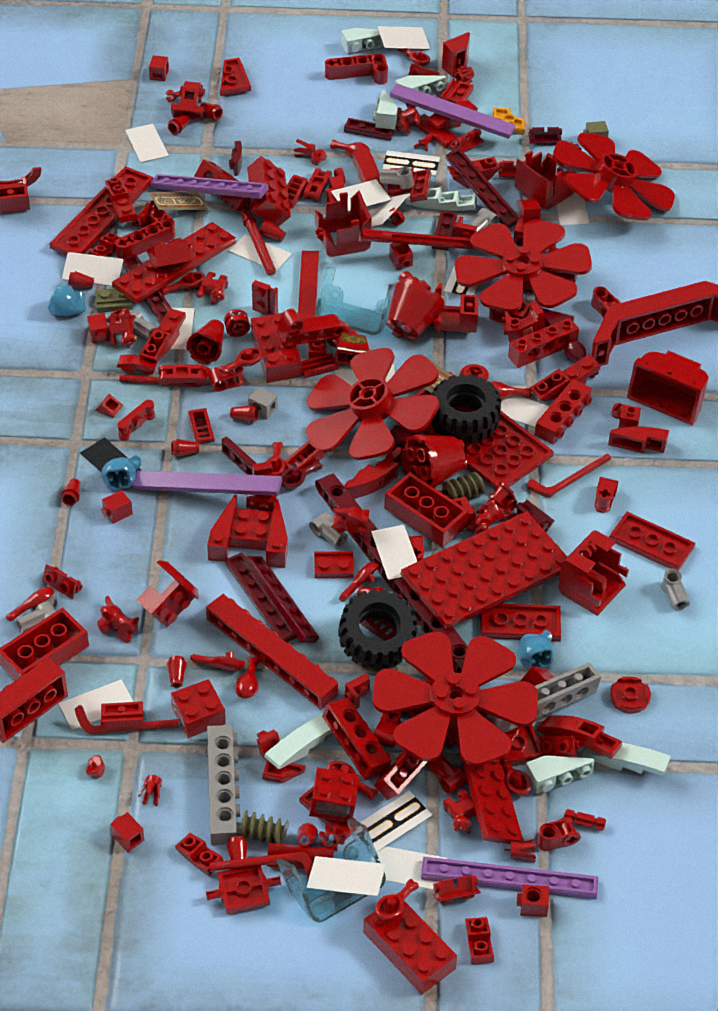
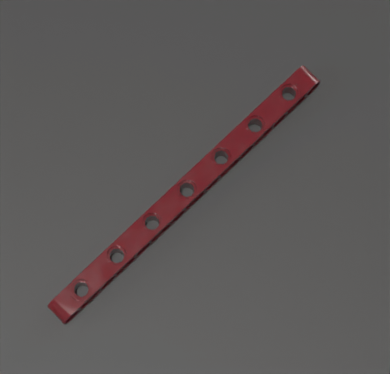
M329 474L315 481L318 493L332 512L334 508L348 509L356 507L362 510L335 474ZM368 518L365 537L359 533H348L368 560L379 564L378 573L391 590L399 594L398 598H404L408 601L407 606H412L415 611L414 615L417 617V624L425 634L441 632L450 639L453 670L455 673H461L468 648L467 644L453 626L448 629L442 626L403 577L388 580L371 531L378 529Z

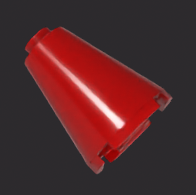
M216 319L210 320L189 337L186 349L187 351L189 350L190 357L196 362L206 365L210 362H216L221 356L225 329L221 321Z

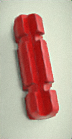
M566 809L564 817H571L577 825L589 828L593 826L600 831L605 829V818H594V815L582 812L575 813L574 810Z

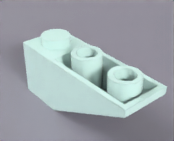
M351 28L341 31V44L347 54L384 46L377 29Z
M406 76L395 80V85L398 83L432 95L446 89V76Z
M382 90L381 96L378 95L373 121H376V128L395 130L398 107L385 90Z
M543 756L526 762L525 773L529 776L531 786L536 794L548 792L556 786L566 785L572 780L589 776L593 773L594 759Z

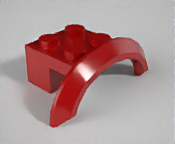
M33 167L26 176L19 179L0 181V213L30 210L27 187L35 183L40 177L41 167Z
M440 283V284L436 287V289H435V291H436L441 297H442V283ZM461 294L459 306L444 305L441 313L433 321V328L437 333H440L441 330L476 333L478 295Z
M159 560L156 563L175 580L162 594L158 593L152 586H149L137 598V601L151 615L168 627L176 621L177 616L184 609L189 607L194 598L199 599V590L169 562Z

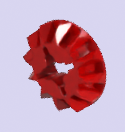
M478 364L466 365L460 371V374H465V376H470L472 373L477 378L482 377L486 382L489 379L488 370Z

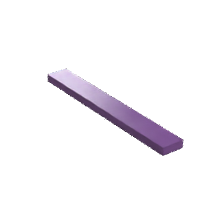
M398 83L390 92L391 98L507 139L511 137L516 127L512 123Z
M157 174L150 182L151 189L259 199L269 189L266 183Z
M137 470L136 479L132 486L134 490L278 496L282 478L281 476Z
M423 856L421 879L438 881L452 878L453 883H457L456 877L472 874V876H477L478 884L476 886L522 891V884L549 886V894L597 899L598 876Z

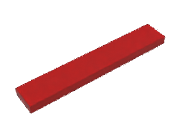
M302 250L298 315L301 319L316 317L319 251Z

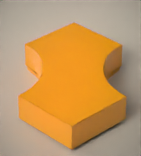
M493 108V117L516 125L513 134H524V119L514 116L510 112V108Z

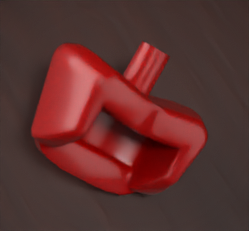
M323 149L314 151L311 156V163L319 165L320 162L327 158L326 152Z
M398 209L389 217L395 226L401 225L405 221L403 213Z
M95 755L88 760L86 774L92 778H100L105 771V764L100 755Z

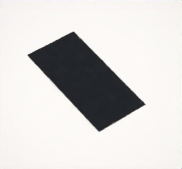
M105 437L80 452L100 472H102L103 466L108 461L119 457L128 458Z

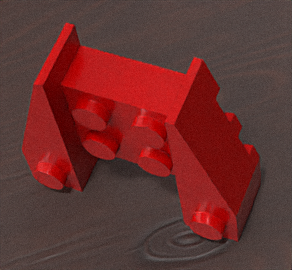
M234 495L210 530L207 543L208 560L225 562V559L229 556L230 547L266 551V563L268 566L285 568L288 556V537L279 500L275 499L273 512L238 508L237 495Z

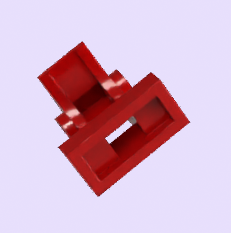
M185 81L184 85L180 86V104H171L172 117L187 115L189 119L204 120V107L198 106V102L202 103L204 89L201 88L200 82Z
M536 301L529 303L530 312L528 316L520 320L512 318L505 311V317H502V321H506L503 323L504 336L508 335L509 342L546 327L544 312Z
M271 461L252 464V475L273 476ZM277 496L246 497V508L273 512Z

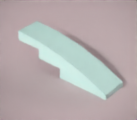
M440 187L430 188L427 200L411 203L410 195L406 199L407 205L443 211L475 210L477 204L476 194L460 196L458 191L442 192Z
M323 714L282 739L265 753L264 757L276 768L281 769L307 756L309 749L323 743L325 737L333 732L323 719Z
M622 743V747L612 759L586 747L582 753L583 758H592L594 762L618 771H622L624 767L640 774L646 770L660 776H664L671 758L670 755L627 743Z

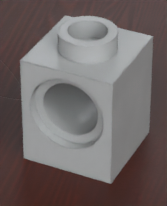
M258 387L255 392L249 395V405L258 407V415L265 419H268L278 408L277 395Z

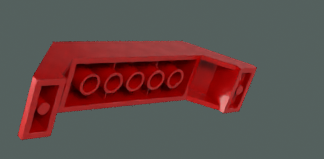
M702 281L609 306L593 340L591 356L600 366L607 365L609 355L615 345L708 320L718 322V285Z

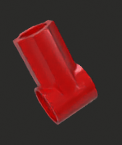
M442 754L436 760L426 763L428 769L439 779L442 789L447 794H452L468 782L465 773L458 767L454 768Z

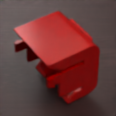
M529 151L525 154V163L517 159L514 186L522 192L523 196L528 199H536L540 207L549 210L575 193L565 184L564 179L568 173L576 172L571 168L565 171L558 167L556 173L557 163L553 160L551 154L547 153L542 161V152L533 156V151Z
M360 190L350 198V214H348L347 192L339 194V201L326 203V218H323V214L315 210V226L317 228L315 234L317 239L322 241L325 251L330 257L364 252L371 246L369 241H359V230L361 232V229H371L372 218ZM337 232V245L334 244L330 233Z
M593 530L562 562L558 588L562 595L598 616L626 586L620 574L627 577L629 570L627 567L620 565L622 554L612 549L616 541L599 531ZM593 569L607 578V588L601 593L593 588V582L579 574L588 573Z

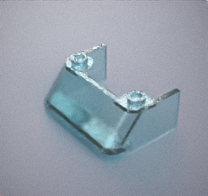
M325 267L315 316L336 314L341 321L346 322L350 326L351 330L370 335L380 334L386 325L395 284H389L386 298L379 300L373 311L343 303L344 293L342 289L332 285L336 268Z
M352 819L347 820L354 840L345 846L343 850L344 859L381 863L367 827ZM281 858L277 860L290 893L308 917L315 922H324L368 896L365 894L307 888L309 879L306 875L298 873L296 867ZM385 872L383 874L380 888L383 887L386 881Z

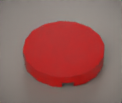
M627 676L617 679V682L612 684L609 697L616 709L624 713L633 714L647 708L650 703L651 691L649 686L645 685L641 679Z

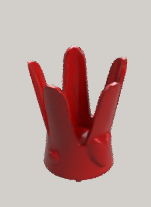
M299 139L296 140L297 143L307 148H295L294 152L304 154H295L294 156L308 155L311 157L312 153L316 151L315 144H308Z
M148 775L144 781V788L138 797L145 790L142 804L145 805L152 791H154V805L157 806L160 799L162 779L157 775Z
M536 839L523 842L511 841V849H504V851H511V858L513 859L523 858L536 862V856L529 854V852L536 851V843L533 842Z

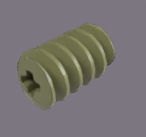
M472 472L470 475L466 474L464 477L460 476L457 479H451L450 482L444 481L442 484L443 494L450 499L457 498L458 496L461 498L465 494L470 499L472 497L471 492L474 496H478V490L481 494H485L484 482L476 472Z
M246 810L242 818L241 834L244 838H247L250 834L251 840H255L258 836L259 842H264L266 839L267 844L273 843L274 840L275 843L282 844L287 835L289 821L287 820L283 826L281 818L276 823H273V816H270L268 821H265V814H262L257 819L256 812H253L252 816L248 817V810Z

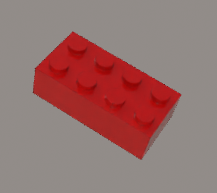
M260 156L247 167L249 182L266 183L269 189L261 199L251 198L252 212L265 221H271L279 227L291 217L286 174L282 168L276 167L269 159Z
M282 313L250 318L251 336L255 348H259L263 352L260 364L266 383L302 377V361L297 346H286L277 333Z
M411 472L385 493L384 509L442 548L468 525L469 511Z
M62 607L0 647V666L15 681L22 674L27 673L48 657L60 666L89 647L88 632Z
M49 657L39 662L33 669L22 674L19 679L5 686L0 691V741L2 743L9 740L68 697L65 671Z
M405 901L402 913L394 920H379L375 911L364 918L363 933L421 995L456 969V953Z

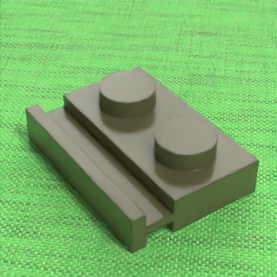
M115 289L95 290L98 313L113 312L116 309L133 310L132 301Z

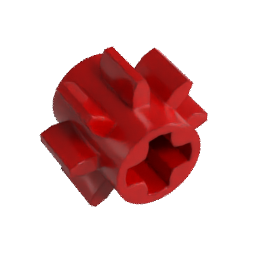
M465 64L456 68L455 79L457 82H473L474 71L471 67H467Z
M326 824L325 832L320 831L318 834L320 837H323L319 841V845L324 844L326 848H334L337 852L338 844L344 845L345 840L340 838L344 835V831H339L337 824L334 827H329ZM331 834L334 835L333 842L329 841Z

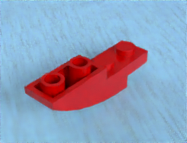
M114 177L106 180V189L117 220L121 223L137 220V213L129 199V193L122 178Z
M169 308L158 329L152 331L139 356L153 361L160 360L179 337V329L186 319V312Z
M588 354L567 369L554 371L531 386L530 390L540 401L557 398L572 379L586 384V378L599 371L600 364Z
M397 447L394 451L389 452L386 458L378 462L375 467L368 464L364 469L359 470L352 480L346 482L344 487L354 499L374 493L398 477V467L402 464L401 448Z
M567 715L547 716L537 728V731L547 736H573L582 741V746L609 759H612L622 747L621 740L604 733L605 726L579 717Z

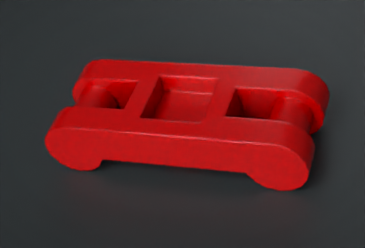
M315 168L304 190L303 198H312L314 201L320 202L329 182V177H332V171L327 170L325 172L321 171L320 168Z
M200 364L161 365L158 367V374L160 375L158 382L163 386L169 383H196L197 385H203L206 383V376L204 375L206 373L205 366Z
M145 400L118 422V436L121 441H127L133 431L140 428L147 420L155 418L154 402L152 400Z

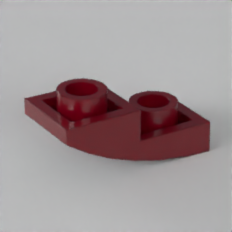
M234 141L235 148H232L229 168L233 170L235 176H238L242 168L241 141Z

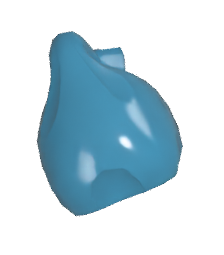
M58 285L50 298L48 311L56 316L81 314L86 310L84 301L86 295L82 292H74L68 285Z
M133 455L131 458L119 457L108 461L102 468V479L105 485L112 490L129 488L136 479V470L141 466V458Z
M545 630L541 634H525L521 638L518 656L525 669L529 670L531 666L547 668L552 664L554 647L551 643L552 635L549 631Z

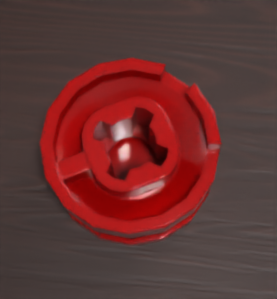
M235 309L224 316L223 321L229 336L241 337L249 332L251 326L245 311Z

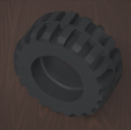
M460 374L457 377L455 375L450 376L448 380L444 379L440 384L436 385L431 395L437 397L440 404L437 413L431 420V425L438 434L441 433V436H453L458 440L461 439L464 444L466 442H471L472 444L476 443L477 440H485L499 426L501 396L495 387L493 388L494 385L489 381L486 382L482 377L476 378L475 375L465 376V374ZM470 406L477 410L473 412H461L455 410L454 407Z
M370 589L369 593H366V591L360 592L358 598L353 596L349 603L345 605L339 623V643L342 648L345 647L344 653L348 657L351 655L353 662L356 664L360 662L363 664L362 667L367 669L368 666L374 667V670H380V667L383 666L385 669L392 667L393 663L394 665L400 664L403 659L401 655L402 645L406 641L415 638L417 634V617L414 615L415 611L412 606L408 607V601L404 598H398L399 594L395 592L392 594L387 593L388 590L382 589L381 592H378L377 589ZM368 618H382L394 627L396 636L387 641H375L363 634L359 624Z

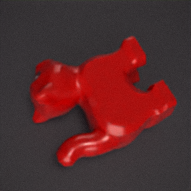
M406 103V110L402 111L398 107L396 130L410 134L409 124L415 122L419 125L421 121L416 107Z
M208 272L201 281L196 296L201 298L204 293L208 294L211 298V305H214L225 299L224 289L228 288V278L225 275H220L219 279L216 280L213 279L216 273Z
M111 313V321L109 323L111 347H115L117 335H123L121 340L122 346L130 347L137 340V336L133 333L135 315Z
M356 507L348 509L334 508L333 512L336 515L333 516L334 521L331 528L338 533L348 531L350 533H359L365 537L370 510H361Z
M463 789L457 793L460 798L456 802L451 797L443 800L442 806L443 810L448 812L451 819L454 820L452 825L454 831L471 834V822L468 818L473 816L477 818L472 797L469 796L466 789Z

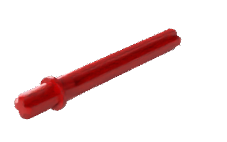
M243 209L241 211L243 225L250 234L267 275H274L276 268L258 230L256 219L252 216L249 209Z

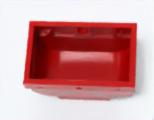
M669 350L666 354L648 352L641 358H637L634 362L627 398L693 426L701 411L709 377L704 370L700 369V363Z

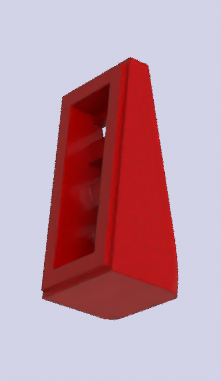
M293 175L289 180L287 192L288 198H290V208H294L303 196L308 184L307 178Z
M202 408L188 411L187 417L195 442L201 444L215 441L207 409ZM205 429L207 430V431H205V432H199V433H198L199 430H205ZM203 435H208V436H209V437L199 438V436H203Z
M310 439L285 460L286 468H293L290 464L295 463L297 465L295 468L303 469L311 465L315 460L320 461L325 455L322 449Z
M373 617L371 620L368 618L360 623L383 641L390 640L396 636L394 627L382 618ZM385 624L386 626L381 630L379 627ZM389 628L393 630L389 635L385 634Z

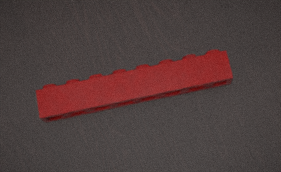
M222 594L206 606V619L253 657L259 658L262 664L320 710L338 696V682L334 677L328 676L320 666L310 662L304 654L296 651L290 643L282 640L276 632L269 630L262 621L251 616L248 610L242 609L237 605L235 600Z

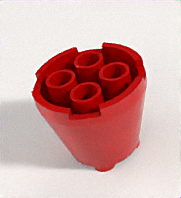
M401 279L400 282H396L393 288L386 325L392 330V335L401 338L403 336L410 341L416 342L419 336L441 313L445 305L443 298L436 291L432 293L427 288H424V284L412 279Z
M418 434L407 437L405 448L401 449V462L405 476L411 472L433 488L439 486L444 481L467 468L464 442L453 436Z

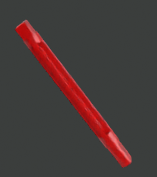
M361 229L360 232L361 241L476 250L470 245L469 237Z

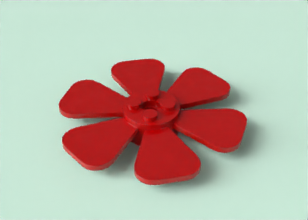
M580 133L577 138L578 143L592 157L568 141L561 140L556 143L552 158L557 164L589 172L568 173L564 179L565 184L585 201L597 203L605 190L612 193V208L617 215L626 219L642 221L649 220L652 213L636 195L660 211L668 212L671 210L675 194L669 187L635 179H656L662 174L661 168L642 152L630 150L626 156L615 153V143L610 138L592 133Z
M534 219L524 224L522 247H516L509 228L504 224H492L474 233L470 238V245L474 249L502 260L464 255L455 260L454 267L456 280L459 285L464 287H473L503 275L501 279L480 294V302L487 308L511 313L518 311L522 307L523 290L532 288L537 302L544 308H554L574 298L577 294V285L574 282L544 270L584 275L591 271L592 260L589 248L581 243L570 244L542 255L565 237V229L556 223Z
M379 348L357 354L350 363L352 371L358 379L356 383L351 386L339 376L329 374L322 377L309 394L307 405L313 411L349 407L350 409L312 421L307 426L305 432L308 439H311L323 452H330L337 448L355 425L360 422V426L349 447L351 457L355 460H365L388 454L393 450L395 441L384 423V419L390 417L407 431L417 433L426 429L440 407L439 401L434 395L394 397L434 384L439 378L437 368L424 355H413L386 382L385 379L395 359L391 349Z
M430 632L406 641L401 649L402 658L432 681L433 685L391 668L383 669L375 676L372 701L373 706L379 712L391 714L430 705V709L399 724L393 731L394 743L402 750L422 761L431 762L440 757L448 727L458 728L460 755L462 760L470 766H482L507 756L511 751L512 742L510 738L479 714V710L520 727H527L536 721L538 691L531 683L520 681L480 689V686L510 672L516 665L514 652L486 636L475 637L469 642L461 673H454L451 642L445 634Z

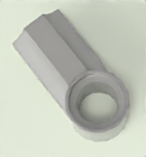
M401 167L398 170L382 169L380 171L379 180L382 184L399 185L401 189H410L414 186L412 171L409 167Z
M482 208L478 212L477 217L468 225L477 226L478 232L489 225L497 224L499 216L486 208Z
M134 310L130 313L136 316V319L133 321V332L148 340L152 331L157 329V327L144 320L143 315L139 311Z
M327 512L322 513L309 522V527L314 535L318 537L322 535L334 547H341L348 539V534L345 532L338 533L331 528L334 520Z
M669 569L664 574L661 589L667 594L673 609L677 611L683 610L689 606L690 601L681 582L682 574L676 569Z
M42 602L36 607L35 611L16 618L21 633H24L55 613L56 611L50 602Z

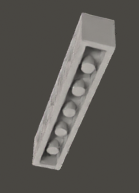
M587 663L536 685L535 687L538 691L536 719L596 693L601 679L600 674L590 663ZM488 713L486 715V719L504 733L519 727Z
M233 725L207 726L211 846L227 845L229 838L241 835V822L236 823V817H240V804H236L235 800L240 799L239 786H235V781H239V769L234 768V763H238V750L234 751V746H238L237 733H233Z

